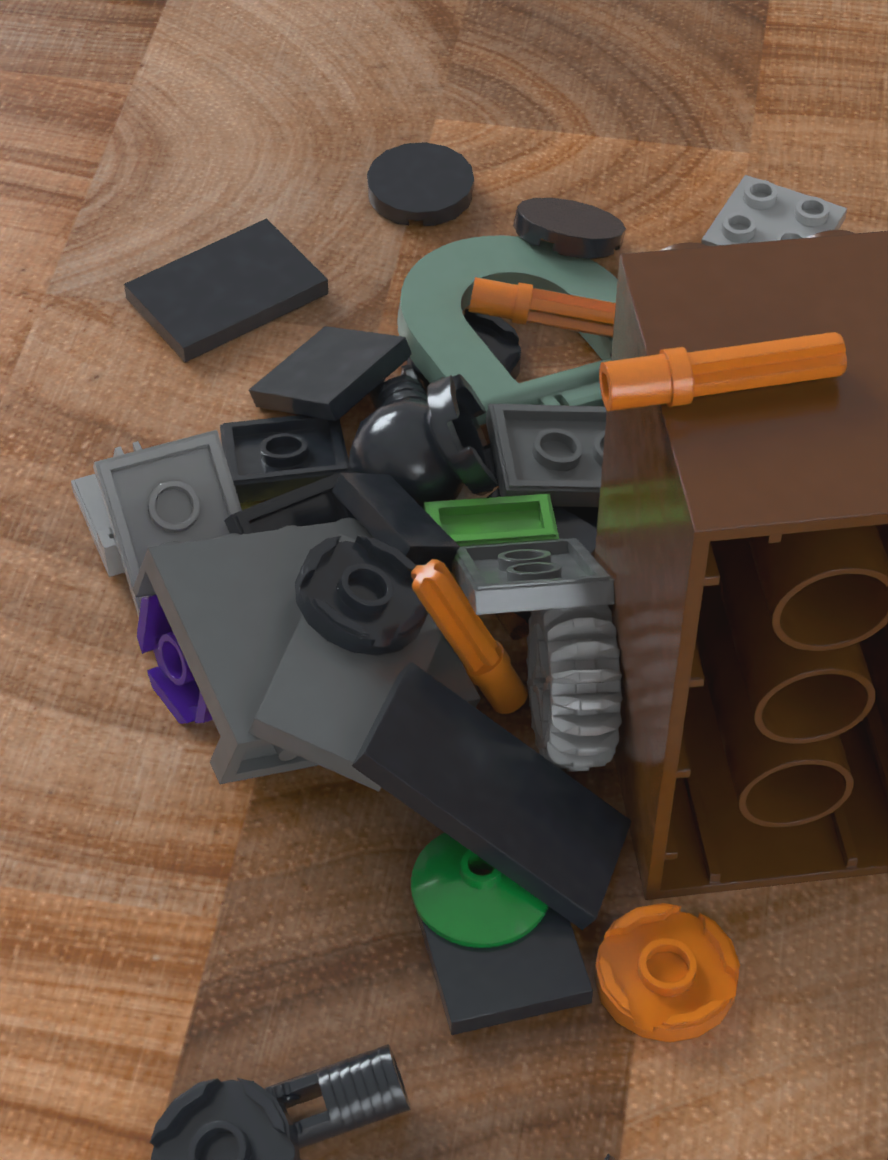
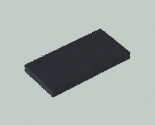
M410 662L398 674L352 767L583 930L597 919L632 821L423 669Z

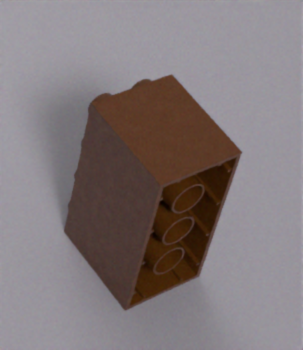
M827 230L799 239L718 246L688 242L674 244L660 251L620 254L611 361L656 355L662 349L684 347L688 353L832 332L841 334L843 337L847 356V369L844 374L838 377L693 397L692 403L688 405L668 407L667 404L607 411L595 559L614 580L615 604L608 605V607L612 611V624L616 627L617 648L620 650L619 666L622 673L620 683L623 700L620 704L622 723L618 727L619 742L615 747L613 756L626 815L632 821L629 829L645 900L888 873V231L854 233L846 230Z

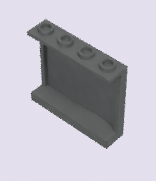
M344 518L332 523L302 527L291 525L278 530L242 535L231 533L219 538L183 543L170 541L159 546L147 548L133 587L135 597L157 595L221 737L211 757L210 764L220 785L318 765L248 732L302 616V612L296 603L295 581L310 549L327 538L337 537L339 532L355 540L357 536L374 538L357 519ZM442 634L427 673L476 708L481 698L461 660Z

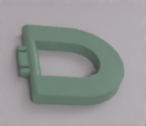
M506 235L462 239L433 250L411 268L401 290L397 317L399 336L406 337L412 352L410 359L429 383L452 375V377L457 374L462 375L477 394L486 412L489 404L604 406L600 390L599 369L601 362L611 361L610 353L612 352L613 338L579 332L600 356L601 361L518 383L469 325L462 311L470 305L475 277L518 285V282L532 284L533 288L614 303H616L618 279L591 259L558 254V252L553 251L554 243L541 240L540 246H534L520 236ZM487 413L476 417L479 425L486 424Z

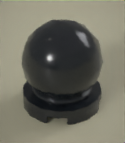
M460 374L453 377L449 375L432 381L428 385V402L408 397L384 403L360 422L350 449L348 468L351 473L390 474L423 509L424 502L456 500L464 485L473 494L479 496L490 493L495 487L499 486L491 445L487 444L483 431L476 417L487 412L471 385Z

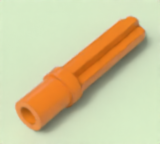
M475 277L469 312L511 319V323L526 325V322L613 338L616 303L533 288L532 284L518 282V285Z
M836 332L688 353L684 347L662 349L656 355L601 362L599 369L600 390L604 406L608 412L659 404H667L668 407L691 404L693 397L838 377L844 374L847 369V356L843 337Z
M432 559L426 565H417L411 572V578L413 579L412 589L461 660L472 683L479 687L495 712L509 714L518 710L525 703L528 690L510 664V656L499 641L494 640L479 615L475 614L467 597L443 562Z

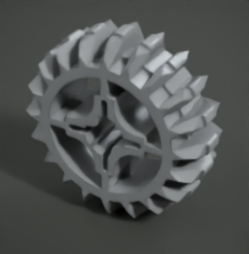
M608 605L533 610L528 620L529 635L526 638L528 658L526 662L528 666V706L531 709L532 716L531 728L535 732V745L539 749V754L558 768H567V772L589 771V767L605 766L607 762L611 761L615 753V747L619 742L618 727L622 723L620 715V704L623 700L620 683L622 677L619 666L620 650L617 648L616 627L612 624V611Z

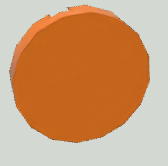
M660 903L637 907L611 924L598 949L594 980L600 1002L618 1024L642 1038L671 1043L698 1038L721 1024L735 1002L740 963L732 940L714 920L700 912L698 917L690 913L681 912V906Z

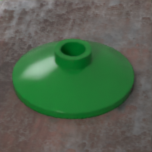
M445 832L426 845L417 857L412 870L411 895L418 915L436 934L462 946L492 948L517 941L531 932L540 923L549 907ZM485 869L492 871V873L481 876L471 871Z

